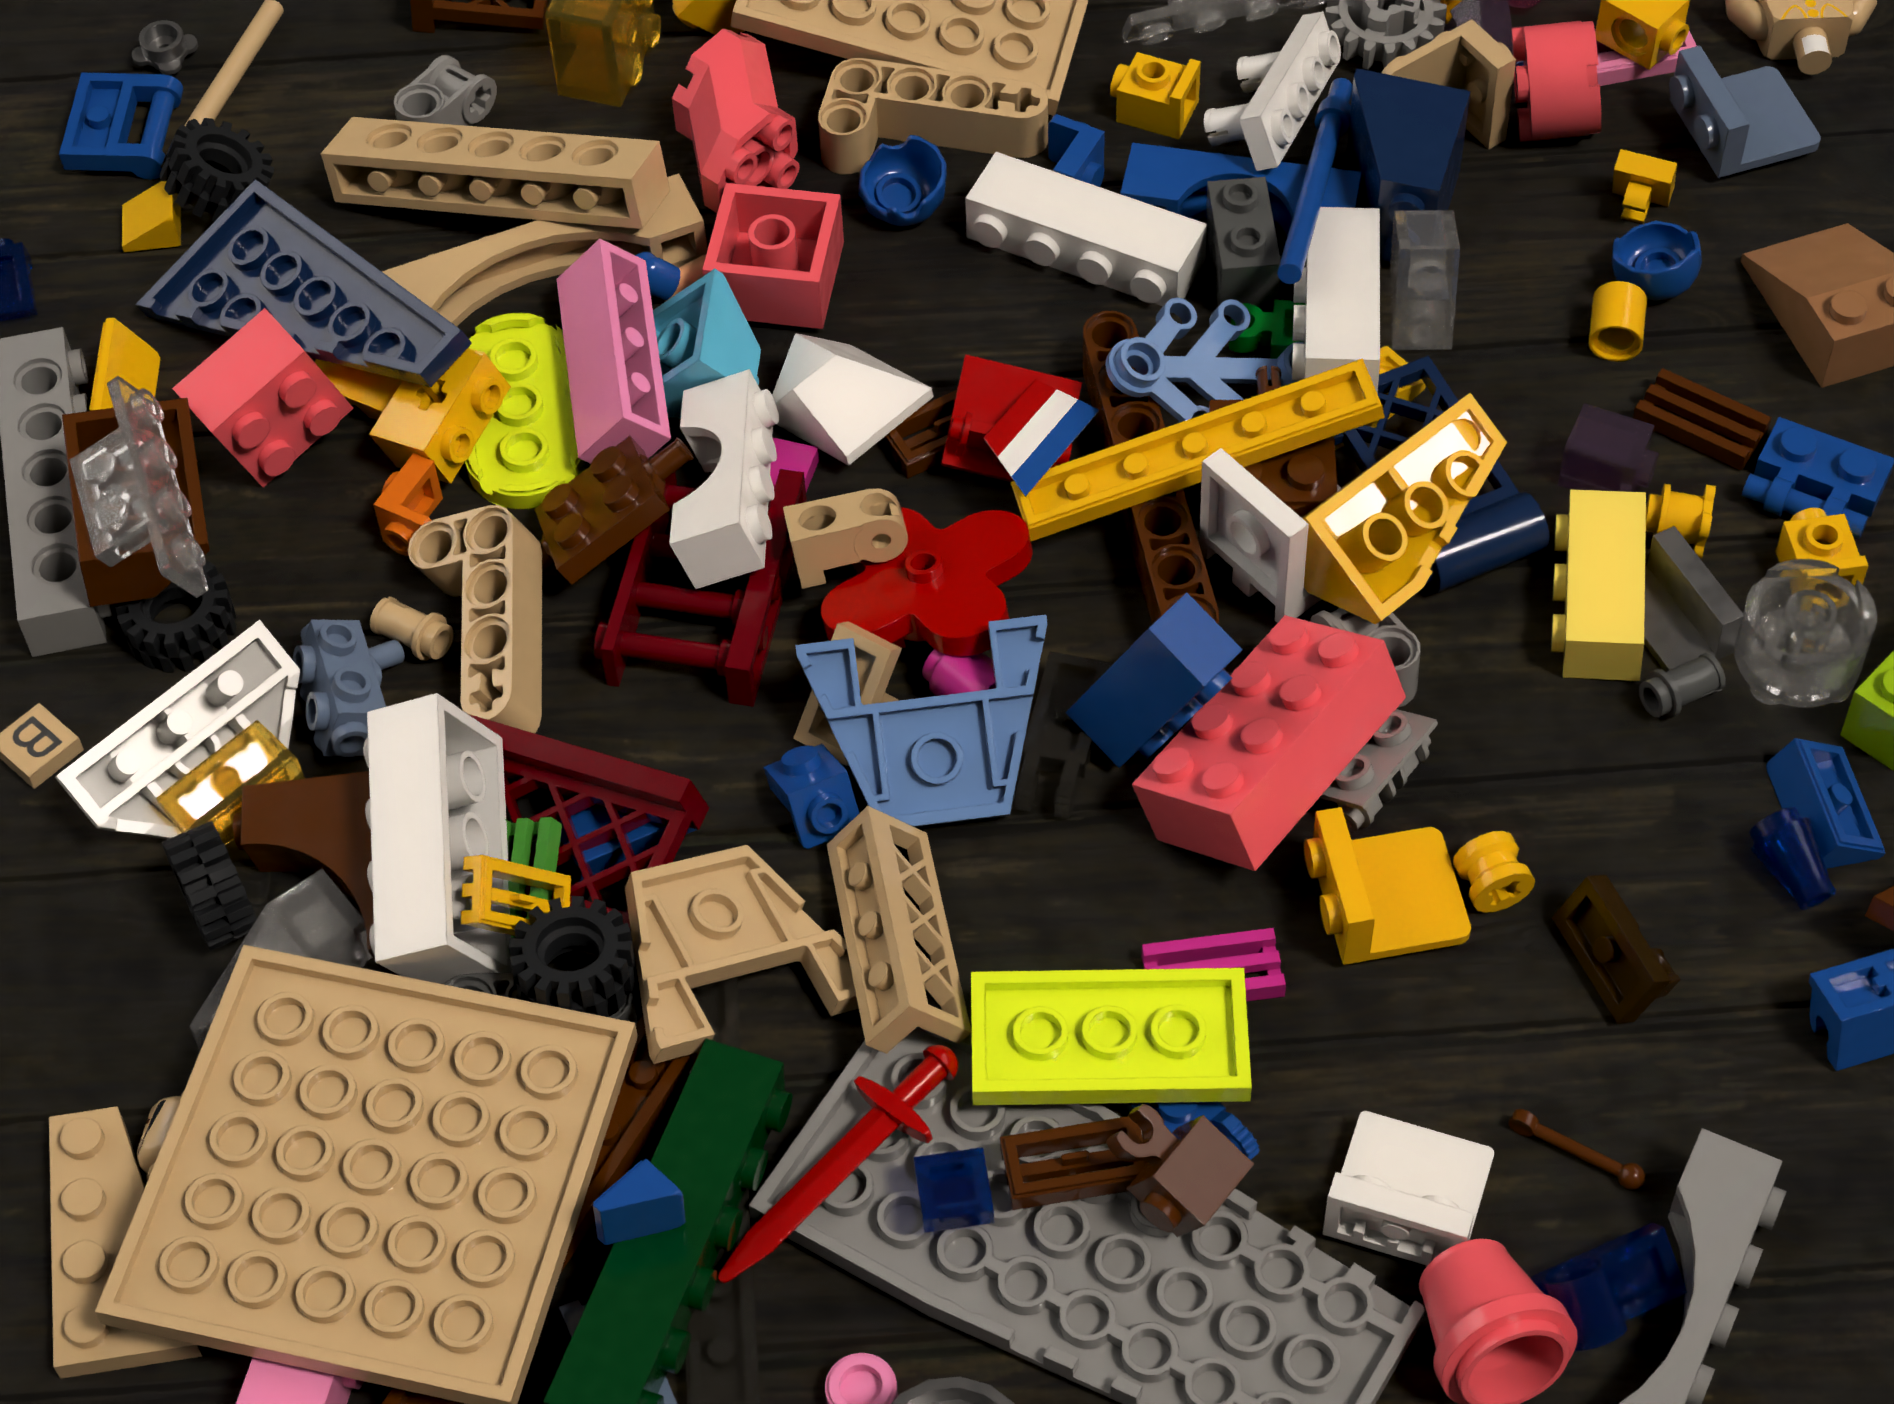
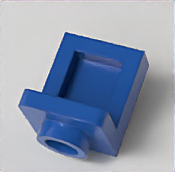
M1055 114L1048 123V157L1052 162L1057 163L1053 171L1101 187L1105 172V131L1091 127L1084 122L1074 121Z
M823 744L796 747L786 752L781 757V760L764 766L769 787L790 812L798 840L804 848L809 849L832 840L859 814L847 770Z

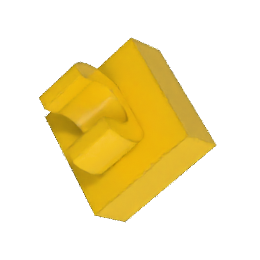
M1620 149L1614 167L1612 193L1624 196L1622 203L1624 209L1621 219L1644 224L1650 203L1668 207L1675 187L1677 163Z

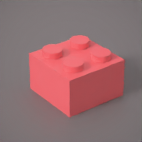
M725 183L702 268L703 276L714 268L724 274L747 321L823 329L844 244L841 195Z
M266 308L172 388L180 398H188L189 408L263 488L277 475L287 471L294 460L323 435L330 433L340 420L354 409L304 349Z

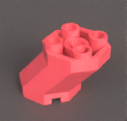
M722 29L691 55L685 69L694 75L688 88L686 89L678 84L672 97L676 131L693 141L704 205L718 213L725 183L788 189L794 183L800 168L799 162L794 159L798 151L795 117L778 108L765 44L749 34L740 32V35L732 30Z

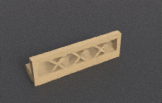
M867 806L826 844L866 1046L887 1054L916 1027L959 1044L972 1031L928 835L922 830ZM894 844L907 849L909 862ZM904 889H905V890L907 891V893L913 898V900L918 904V906H919V908H920V911H919V910L916 908V906L910 901V899L905 895ZM914 938L919 942V944L924 948V950L930 955L931 962H930V960L925 956V954L919 949V947L915 944ZM925 989L941 1006L942 1010L928 1004Z

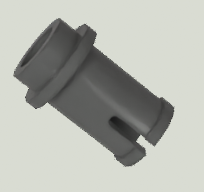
M1704 653L1698 656L1699 658L1667 672L1662 669H1655L1648 673L1646 681L1642 682L1639 686L1640 699L1646 711L1653 717L1663 716L1671 719L1680 714L1682 706L1709 694L1722 691V688L1726 685V677L1716 657L1710 653Z

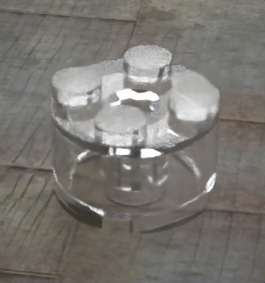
M1795 559L1778 563L1768 569L1765 577L1757 582L1756 585L1753 584L1746 598L1734 645V655L1740 673L1750 684V691L1758 701L1767 705L1781 703L1794 707H1817L1829 703H1839L1850 696L1853 687L1860 677L1877 623L1874 600L1864 585L1857 580L1854 586L1848 580L1838 575L1839 567L1828 562L1813 559Z

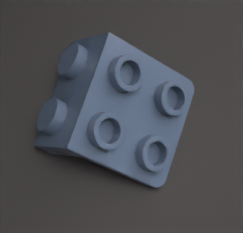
M1701 46L1679 51L1675 74L1669 82V100L1718 178L1813 153L1818 149L1821 139L1819 132L1776 68L1765 66L1721 78Z

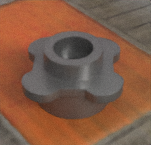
M168 20L156 21L148 24L140 32V47H136L132 51V58L138 66L150 65L162 74L171 75L181 70L184 58L197 50L198 42L194 35H184L182 28L177 23Z

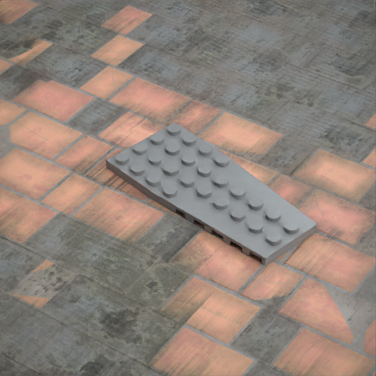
M916 1027L887 1054L866 1046L864 1040L749 1204L750 1217L758 1222L872 1109L857 1091L854 1080L858 1076L872 1080L892 1092L925 1059L923 1050L932 1045H943L955 1053L958 1059V1072L952 1081L944 1078L913 1109L929 1127L933 1139L927 1144L896 1129L787 1237L788 1239L929 1317L1122 1404H1376L1420 1328L1424 1314L1422 1304L1414 1301L1411 1306L1407 1305L1375 1285L1376 1276L1358 1264L1354 1263L1351 1268H1348L1316 1248V1238L1294 1225L1291 1231L1257 1211V1201L1236 1188L1205 1226L1179 1237H1176L1172 1232L1162 1231L1150 1223L1140 1210L1139 1205L1141 1202L1129 1191L1012 1210L1009 1185H1007L1005 1165L1000 1150V1137L1120 1118L1121 1116L1101 1104L973 1105L971 1033L957 1044ZM1107 1144L1021 1157L1019 1158V1163L1061 1158L1062 1154L1084 1150L1091 1153L1110 1149Z

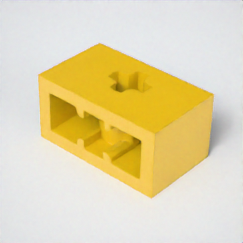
M467 348L432 387L402 381L369 435L396 467L402 468L411 455L416 453L434 461L438 479L451 484L463 463L469 458L473 447L494 413L500 408L511 386L484 352Z

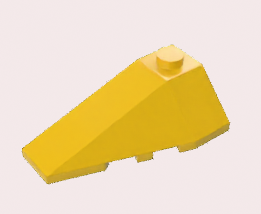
M1471 393L1460 399L1302 517L1309 524L1304 588L1308 593L1376 625L1424 588L1433 572L1430 568L1441 549L1451 541L1458 529L1455 526L1469 501L1477 496L1507 444V441Z

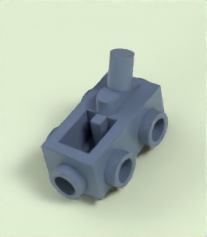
M311 620L301 631L300 636L303 645L295 647L292 660L300 669L298 683H302L300 695L306 702L307 725L310 730H315L314 743L323 752V756H364V742L368 738L367 712L386 707L380 688L382 681L381 670L398 665L404 661L403 647L397 640H390L368 648L360 620Z

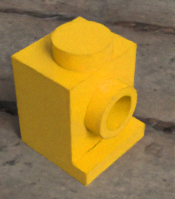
M1137 52L1130 66L1120 63L1114 72L1110 86V95L1117 98L1116 122L1180 139L1199 102L1201 61L1190 59L1187 65H1182Z
M1807 508L1793 515L1790 521H1785L1775 552L1796 611L1857 603L1869 565L1865 555L1860 556L1845 514L1827 516L1823 509Z

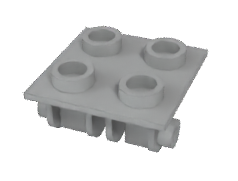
M1396 709L1319 797L1335 802L1338 807H1342L1349 831L1355 832L1359 827H1369L1374 821V816L1383 807L1381 801H1391L1396 795V789L1402 788L1407 782V777L1418 764L1423 763L1428 758V747L1431 744L1429 735L1438 725L1437 719Z

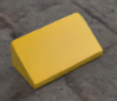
M106 318L105 322H103L90 411L155 402L161 361L160 356L153 347L116 318Z

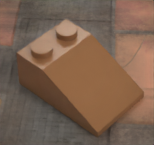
M1846 223L1742 254V265L1821 388L1894 366V253Z

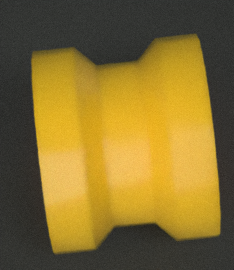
M1492 831L1480 835L1462 846L1454 856L1453 865L1461 879L1468 880L1471 884L1469 897L1477 911L1488 913L1509 908L1524 899L1534 888L1535 879L1528 866L1518 862L1519 847L1509 832Z

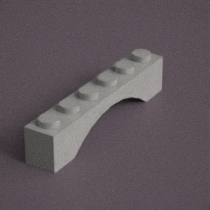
M1701 1129L1677 1186L1668 1215L1680 1249L1685 1280L1684 1315L1681 1331L1663 1363L1638 1390L1619 1404H1702L1715 1372L1714 1368L1702 1364L1710 1343L1724 1349L1739 1312V1308L1727 1304L1733 1286L1736 1284L1746 1289L1749 1288L1764 1250L1751 1245L1752 1239L1758 1226L1770 1231L1772 1230L1787 1192L1774 1186L1783 1162L1782 1160L1706 1129Z

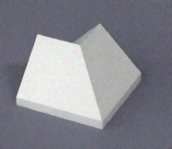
M797 333L794 335L772 394L779 414V422L776 425L847 465L853 463L934 397L931 387L850 344Z

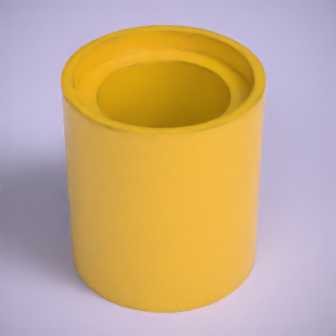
M1613 281L1601 285L1594 292L1589 348L1596 356L1604 360L1618 362L1632 359L1641 352L1644 340L1647 296L1640 287L1629 282Z

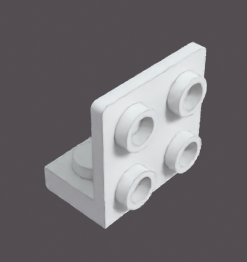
M1363 1111L1359 1115L1341 1173L1335 1172L1327 1198L1323 1235L1428 1265L1446 1249L1470 1240L1493 1162L1494 1150L1486 1145L1369 1111Z

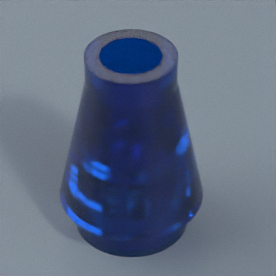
M1789 807L1767 816L1751 828L1749 835L1755 843L1751 851L1794 897L1801 910H1808L1818 906L1836 893V889L1829 878L1810 818H1802L1795 807Z

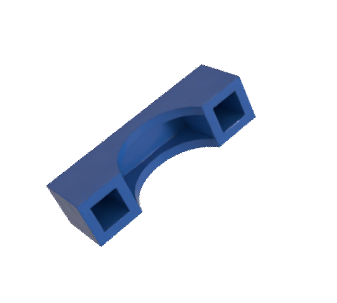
M1132 143L1120 194L1198 221L1206 217L1207 181L1266 177L1274 226L1286 241L1308 165L1281 162L1277 168L1256 171L1253 159L1249 157ZM1331 168L1321 207L1358 208L1361 172Z

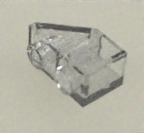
M1454 210L1394 211L1391 248L1392 350L1452 349L1460 258V244Z

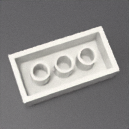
M438 693L368 711V738L364 742L363 751L369 768L370 799L366 803L365 814L371 829L372 861L368 865L367 877L373 892L374 924L370 928L369 940L375 955V962L400 976L445 984L455 976L469 973L512 972L508 948L511 935L461 925V911L472 909V899L462 897V884L473 883V873L463 870L464 857L485 855L508 861L503 738ZM492 877V887L509 891L507 880ZM491 904V911L510 915L508 907Z

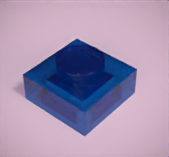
M983 1147L913 1157L924 1233L994 1223V1209Z

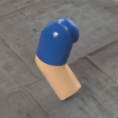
M641 252L635 255L646 261L651 296L665 302L703 277L702 268L706 255H701L681 267L657 258L650 252Z

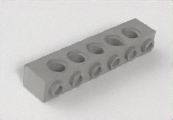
M63 327L0 338V437L17 621L32 657L107 643L104 618L114 616L113 604L90 607L79 563L62 415L90 411V404L86 393L80 394L79 385L88 383V373L81 348L71 350Z

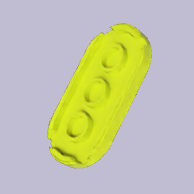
M507 313L485 320L475 327L476 334L469 338L472 344L468 347L484 352L511 388L504 397L500 408L494 413L476 442L469 458L465 461L467 474L473 488L483 498L493 504L511 509H532L538 507L553 488L560 484H568L581 474L586 467V461L579 459L577 453L563 330L557 325L556 330L554 327L545 324L544 318L531 313Z

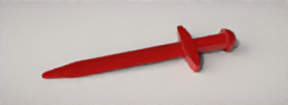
M932 1045L923 1050L925 1059L892 1092L876 1082L861 1076L854 1080L857 1091L872 1109L745 1234L718 1275L721 1283L731 1281L772 1253L896 1129L927 1144L933 1139L929 1127L913 1109L944 1078L949 1081L955 1078L958 1072V1059L950 1048L943 1045Z

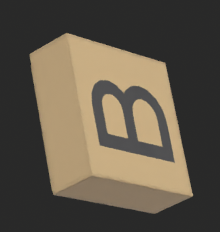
M40 703L0 733V759L33 789L37 788L84 750L79 737Z

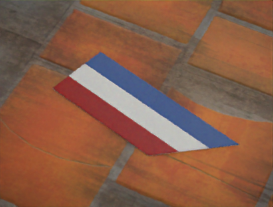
M1035 379L984 436V439L1026 497L1097 414L1099 409Z

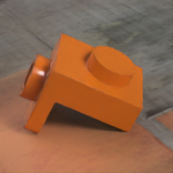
M413 453L400 471H396L388 477L381 495L373 504L383 542L401 555L409 556L408 547L410 539L417 529L431 521L429 516L443 499L434 461Z

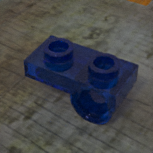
M1653 1222L1530 1277L1544 1294L1556 1298L1566 1308L1577 1329L1578 1339L1575 1351L1594 1349L1618 1339L1627 1331L1626 1320L1687 1293L1665 1228Z

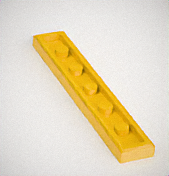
M1362 358L1052 467L1026 497L1014 481L1011 482L1022 518L1028 526L1032 542L1198 484L1202 480V461L1220 448L1240 465L1246 467L1385 418L1381 401Z

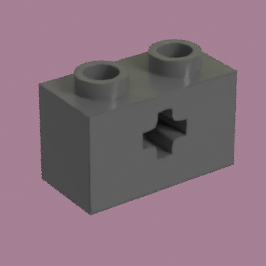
M1266 177L1207 181L1206 237L1218 306L1225 300L1233 299L1241 303L1253 304L1263 312H1273L1274 300H1279L1280 279L1277 272L1281 259Z

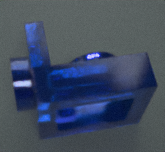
M0 238V321L38 315L30 270L33 269L31 256L23 242L14 243L13 240Z

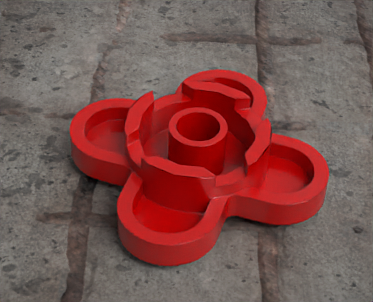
M901 507L908 533V544L904 551L896 558L887 562L874 563L860 560L858 563H853L854 569L859 574L832 589L822 602L821 616L829 641L832 639L837 623L849 621L902 648H906V639L916 642L926 641L938 652L950 656L964 657L983 653L991 649L988 622L1010 619L1006 598L997 586L1017 576L1031 561L1033 549L1028 526L1021 517L1014 513L1002 510H987L971 514L944 529H937L919 512Z

